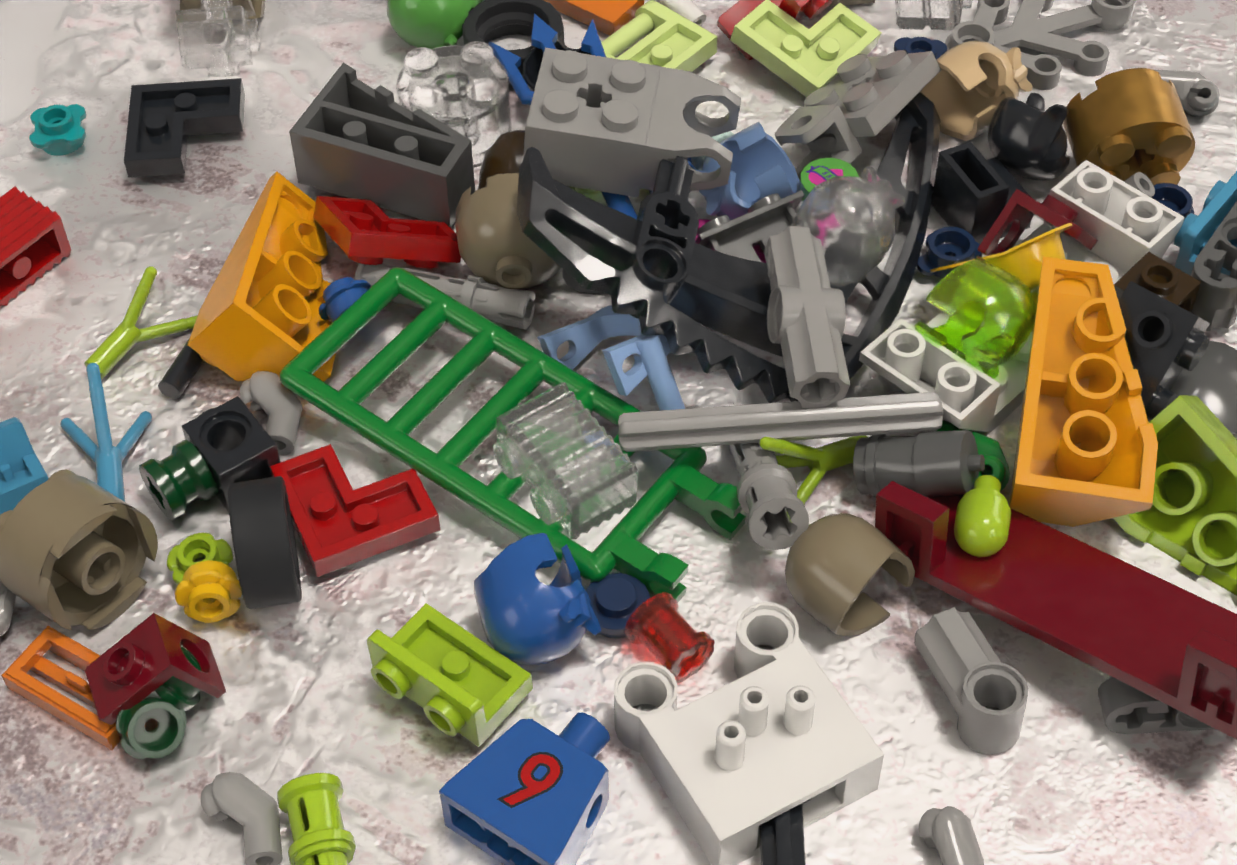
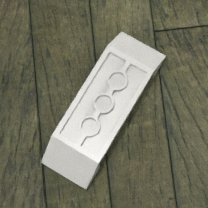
M1087 160L1081 163L1050 191L1051 196L1079 213L1073 223L1098 240L1092 250L1067 235L1060 233L1066 260L1108 265L1113 284L1148 252L1162 258L1182 227L1185 218ZM1043 222L1041 226L1020 244L1055 228ZM973 283L920 330L902 318L897 320L860 352L859 361L908 394L937 393L942 402L943 418L959 429L991 432L1023 403L1036 308L1021 312L1002 310L989 303L976 284Z

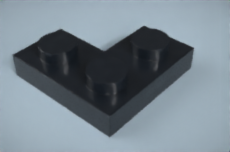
M242 79L132 85L124 164L128 178L185 174L188 135L243 132L245 93Z

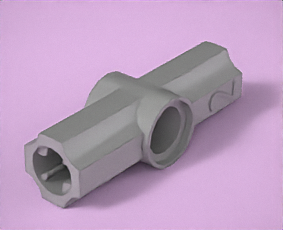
M788 226L783 232L769 236L764 251L771 286L767 310L768 335L772 343L781 344L790 397L797 399L801 403L802 408H826L835 401L845 399L850 387L841 341L846 319L845 298L840 289L830 287L821 239L814 237L809 227Z

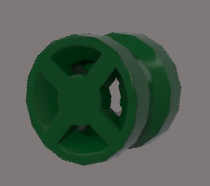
M183 440L174 445L171 455L161 461L149 459L139 465L141 477L160 510L172 521L184 515L186 506L197 499L208 501L218 495L219 490L212 472L199 451L188 440Z

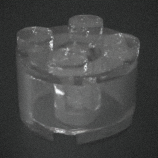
M477 41L467 43L464 46L453 45L434 49L420 47L409 51L404 58L405 66L401 69L396 82L398 104L412 113L417 109H421L470 139L472 143L473 168L481 166L485 152L501 134L512 131L509 80L504 65L494 56L491 46Z

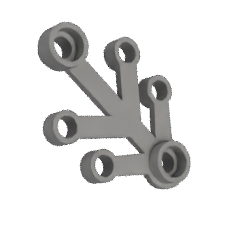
M978 0L976 15L973 21L962 22L955 26L952 33L946 38L945 44L948 51L964 42L981 41L990 43L1005 53L1010 48L1022 46L1074 60L1075 70L1080 74L1098 76L1104 73L1106 69L1109 49L1097 41L1083 42L1060 36V34L1092 25L1108 31L1121 29L1132 18L1136 0H1092L1090 5L1040 19L1039 17L1042 12L1051 9L1054 0H1022V4L1011 27L994 31L993 27L1007 19L1010 0ZM1021 52V63L1028 69L1026 78L1034 88L1050 90L1058 85L1062 70V63L1058 58L1048 54L1034 56Z

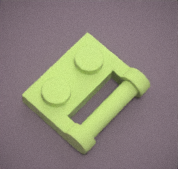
M650 0L639 7L635 12V18L601 42L607 58L633 60L639 63L690 72L717 53V36L654 0Z

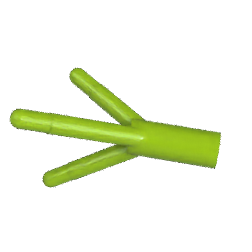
M152 266L145 269L123 321L84 363L86 367L90 363L98 364L101 379L106 377L136 343L188 331L194 327L197 316L138 329L135 326L157 275L156 268Z
M767 436L762 437L759 444L762 449L784 454L775 455L778 465L785 468L809 467V474L797 490V498L805 505L827 471L853 463L857 441L861 437L867 436H851L818 448Z

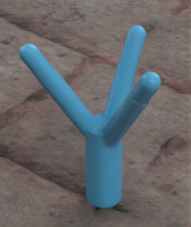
M90 363L87 365L86 371L98 446L70 418L62 419L60 425L70 438L96 463L97 485L125 502L122 461L151 422L152 415L147 411L142 412L117 446H113L100 368L98 364Z

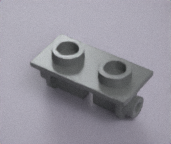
M801 190L782 199L778 193L768 195L754 203L748 209L747 214L730 220L728 215L714 218L698 229V237L695 243L727 255L761 262L753 247L759 245L765 255L764 251L769 236L783 232L788 226L809 227L813 236L815 232L811 221L805 216L799 218L795 212V209L805 196Z

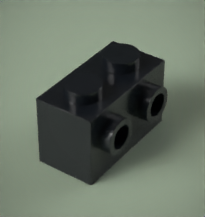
M1130 281L1118 302L1126 327V344L1133 369H1137L1143 387L1141 397L1148 422H1150L1176 399L1177 394L1170 390L1183 368L1192 371L1201 360L1210 341V338L1204 335L1210 323Z

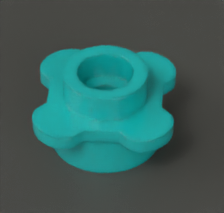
M72 104L69 106L52 105L35 110L30 116L32 124L35 125V131L29 137L31 144L55 156L75 152L83 145L86 138L85 129L82 128V120L87 116L85 108L78 104Z

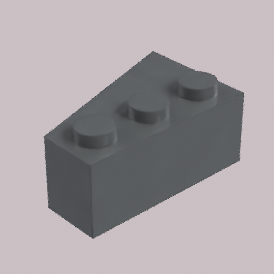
M344 62L289 131L298 183L347 198L372 200L378 207L425 221L445 222L450 228L456 221V208L462 194L470 187L471 194L475 192L472 143L470 139L421 109H417L413 113L394 102L393 92L381 85L376 89L371 88L358 80L356 70Z

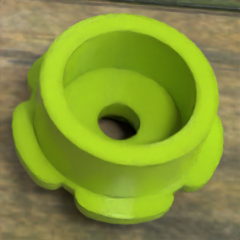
M196 533L188 536L180 545L174 546L168 554L167 567L170 571H173V581L178 585L182 581L185 571L193 564L198 563L194 561L199 558L205 557L201 561H219L230 566L229 563L233 561L231 546L223 539L215 540L214 536L210 533Z

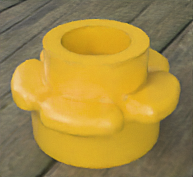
M207 560L193 564L185 571L182 581L175 590V600L178 605L184 606L185 615L204 623H213L226 619L235 614L241 606L239 598L242 596V591L236 573L230 566L219 561Z

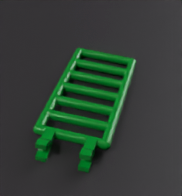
M400 267L390 269L280 371V381L286 388L410 468L415 469L424 477L522 539L539 533L547 534L557 556V562L560 564L562 561L561 548L567 544L580 571V576L591 583L600 582L614 568L620 573L631 575L640 580L646 586L650 598L669 612L686 594V586L681 584L680 581L688 573L689 565L670 554H658L640 543L638 540L674 499L702 515L713 530L730 541L745 524L746 516L740 513L742 507L737 498V487L729 483L718 484L700 473L699 471L707 461L705 450L702 447L658 450L674 461L593 552L562 534L569 524L636 452L623 451L619 444L618 434L540 518L510 501L519 489L592 412L618 426L619 416L623 413L642 411ZM399 294L424 308L410 324L339 391L313 375ZM446 322L472 338L387 422L361 406L382 383ZM493 352L521 367L437 453L409 436ZM543 381L571 398L488 485H485L459 468Z

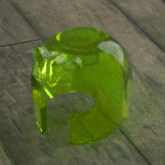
M977 256L975 260L968 261L947 274L937 283L926 298L927 302L949 315L947 323L934 328L921 321L914 325L915 330L936 344L946 347L971 365L980 367L986 375L995 379L999 375L998 366L1012 360L1031 337L1036 303L1031 290L1022 279Z

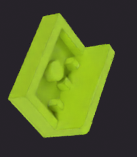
M427 603L392 638L380 630H375L366 640L373 667L371 669L372 677L385 692L397 699H401L404 695L424 709L428 719L440 731L452 737L459 733L478 747L486 741L533 689L532 675Z

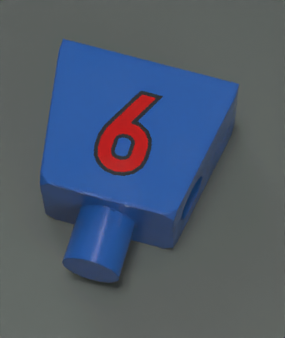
M578 712L559 735L533 719L519 720L439 790L445 826L504 865H576L609 800L608 769L603 763L595 759L610 741L607 729L597 719L583 712Z

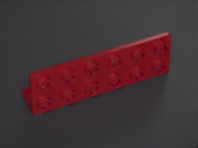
M891 481L876 494L875 528L881 531L912 561L915 570L914 577L1237 740L1236 613L1011 509L1008 539L1002 549L988 557H976L963 551L954 536L957 505L963 496L927 498L894 481Z

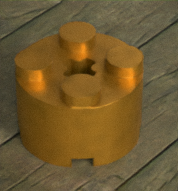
M1147 68L1121 70L1096 80L1097 90L1083 100L1080 92L1070 100L1066 106L1069 113L1063 121V126L1077 167L1087 160L1122 181L1127 180L1137 172H1142L1151 180L1153 185L1159 183L1177 185L1181 179L1179 172L1186 166L1194 153L1195 139L1176 88L1170 79L1168 83L1161 79L1159 72Z

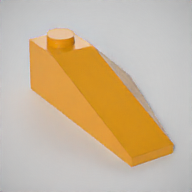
M277 171L269 178L202 304L187 344L205 362L218 367L235 381H245L251 378L252 374L257 371H269L280 377L282 368L331 324L329 320H323L319 315V307L325 303L323 292L331 283L323 280L321 261L328 255L325 230L313 218L316 202ZM336 353L313 374L315 377L324 382L331 376Z
M1043 257L1009 501L1011 509L1039 522L1076 527L1149 510L1153 504L1158 441L1153 423H1149L1141 397L1143 387L1138 370L1133 369L1125 340V323L1109 266L1106 264Z

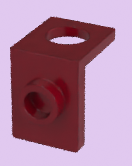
M1016 189L977 250L989 256L1013 248L1033 216L1054 228L1072 223L1073 226L1062 233L1092 250L1098 240L1073 223L1079 213L1048 194L1041 204ZM1013 221L1009 232L1007 233L1005 238L999 243L1002 233L1007 228V226Z
M155 613L150 615L85 669L99 720L109 725L116 722L117 715L121 710L131 709L172 676L216 698H219L226 692L209 642ZM181 646L186 648L196 658L202 672L187 660Z

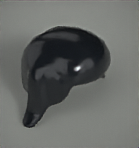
M1030 93L1026 103L1013 97L1004 98L999 103L989 124L987 137L992 154L1009 171L1022 177L1044 181L1058 178L1070 163V157L1066 154L1067 135L1062 126L1069 111L1064 105L1055 104L1045 111V100L1038 93Z

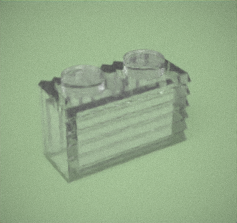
M562 382L496 417L497 443L493 445V453L499 467L510 479L520 476L530 489V499L539 517L548 525L557 522L570 539H577L581 533H588L592 527H599L604 520L609 521L614 514L620 515L625 508H632L636 503L638 469L635 462H630L627 453H623L620 445L614 443L611 435H607L604 426H599L597 419L591 416L589 409L584 408L581 400L576 399L574 392L569 391L566 383Z

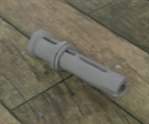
M759 443L730 445L735 465L741 476L737 485V498L743 511L748 514L747 527L753 541L761 547L771 550L786 549L792 546L798 537L808 529L809 515L803 502L797 498V485L791 472L784 466L778 465L775 453L762 449Z

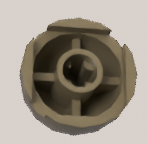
M519 173L496 174L486 179V187L476 190L473 194H471L470 187L460 198L456 208L455 222L460 256L475 276L483 277V280L488 284L509 289H528L543 284L555 276L561 267L522 232L517 216Z

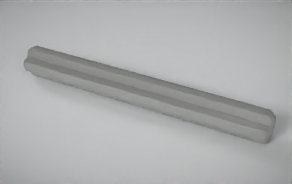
M925 392L845 398L829 404L826 408L806 409L802 408L799 401L632 412L623 413L619 416L618 435L621 449L626 452L759 443L760 439L765 436L792 441L936 431L942 426L943 407L937 393Z

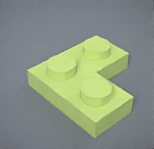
M765 0L734 26L730 41L807 97L812 92L825 87L838 75L837 68L844 61L856 55H867L876 47L882 32L842 3H838L808 29L770 0Z

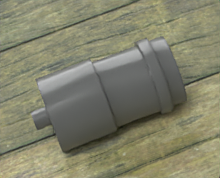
M968 430L920 432L916 436L888 437L886 434L861 437L857 441L853 457L854 478L858 491L862 495H872L875 498L876 494L891 481L925 497L964 496L974 488V482L979 476V471H983L985 468L984 456L978 455L975 437Z

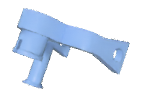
M612 305L600 309L586 319L537 337L543 353L573 370L602 340L616 336H637L602 350L618 393L627 396L647 376L660 411L686 409L666 357L671 353L666 337L664 335H642L639 319L630 314L614 313ZM565 341H568V353L561 359H558V347ZM633 354L635 359L634 365L629 371L624 373L622 369L623 362Z

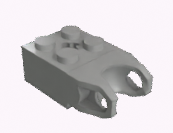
M545 48L525 126L523 158L527 149L534 147L540 151L551 177L566 186L639 197L640 189L653 191L659 163L662 159L673 163L676 156L684 157L685 159L707 156L716 160L720 168L710 173H702L693 169L687 162L686 168L694 171L690 191L713 189L728 184L733 153L712 137L736 129L741 98L727 87L690 71L644 64L633 60H620L582 54L571 50L564 51ZM716 101L726 106L729 113L721 118H710L697 112L696 108L703 102Z

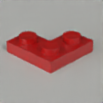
M327 196L316 197L313 218L347 254L348 258L354 262L365 265H380L383 263L384 258L403 259L409 265L432 269L437 268L439 262L460 263L461 261L457 234L445 222L389 218L372 200Z
M331 444L270 466L273 477L281 476L284 479L293 525L317 577L441 530L439 515L416 470L413 468L353 490Z

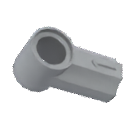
M953 607L934 614L927 624L916 631L914 644L958 714L957 730L960 738L968 747L979 753L993 755L1006 752L1016 744L1020 737L1028 697V686L1025 678L1017 669L1000 661L969 612H959ZM984 706L996 707L1000 710H991Z

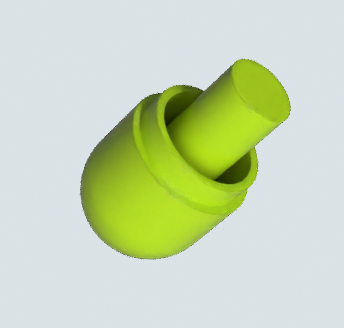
M991 475L979 476L974 482V488L963 496L956 510L954 523L956 542L963 551L976 557H988L997 553L1005 545L1009 535L1011 509L1007 499L1000 493V481Z

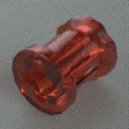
M663 592L650 597L634 611L626 623L624 632L632 643L637 645L643 644L660 664L674 675L678 684L697 673L708 662L714 652L715 640L704 631L697 632L677 611L679 607L678 601L670 593Z

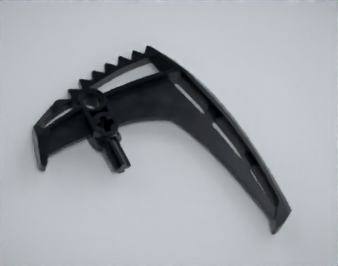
M921 92L895 116L897 122L864 197L844 228L833 242L823 250L830 287L840 289L843 292L845 304L857 283H861L872 297L854 335L843 333L841 339L849 381L864 365V363L859 361L860 352L885 332L899 313L913 279L926 235L934 192L941 120L934 103ZM910 142V161L905 188L901 182V176ZM534 147L527 149L519 168L517 216L522 232L582 287L590 291L609 294L614 313L630 314L638 318L642 335H664L674 355L695 353L705 373L725 369L738 390L757 383L768 403H776L783 399H789L791 402L798 401L790 397L785 368L748 352L708 329L710 328L758 349L783 357L781 344L772 343L768 335L767 310L771 286L767 264L727 255L695 243L699 217L695 208L688 201L694 171L686 168L687 159L676 156L673 163L665 159L660 161L653 193L647 195L641 201L638 217L635 219L590 199L554 180L540 151ZM892 207L900 215V220L884 271H882L873 263L870 255Z

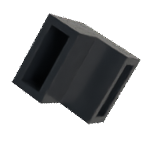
M971 141L939 152L931 205L949 227H958L966 230L979 244H981L1016 189L1028 196L1030 195L997 157L986 160ZM1013 221L1007 226L1000 238L1007 235ZM1031 221L1029 222L1026 229L1030 228Z

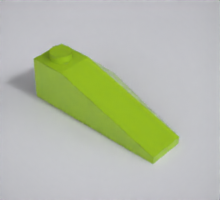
M1179 395L1149 422L1153 423L1158 441L1151 509L1113 519L1129 535L1143 543L1151 544L1179 561V565L1198 576L1206 577L1237 596V439L1198 396Z

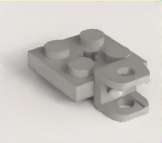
M898 50L879 57L868 58L865 54L853 56L837 68L838 75L831 82L807 96L804 100L805 107H799L775 132V137L780 146H783L785 143H802V145L807 144L811 153L796 168L799 180L803 168L808 163L820 158H837L850 164L862 152L856 137L876 136L941 71L933 52L907 54L905 50Z

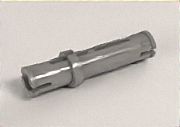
M359 263L354 280H366L372 287L390 269L396 266L384 263L380 265ZM400 267L492 322L526 330L532 322L535 310V303H532L535 299V294L532 291L509 289L487 284L483 277L469 275L467 279ZM400 294L392 300L393 303L422 308Z

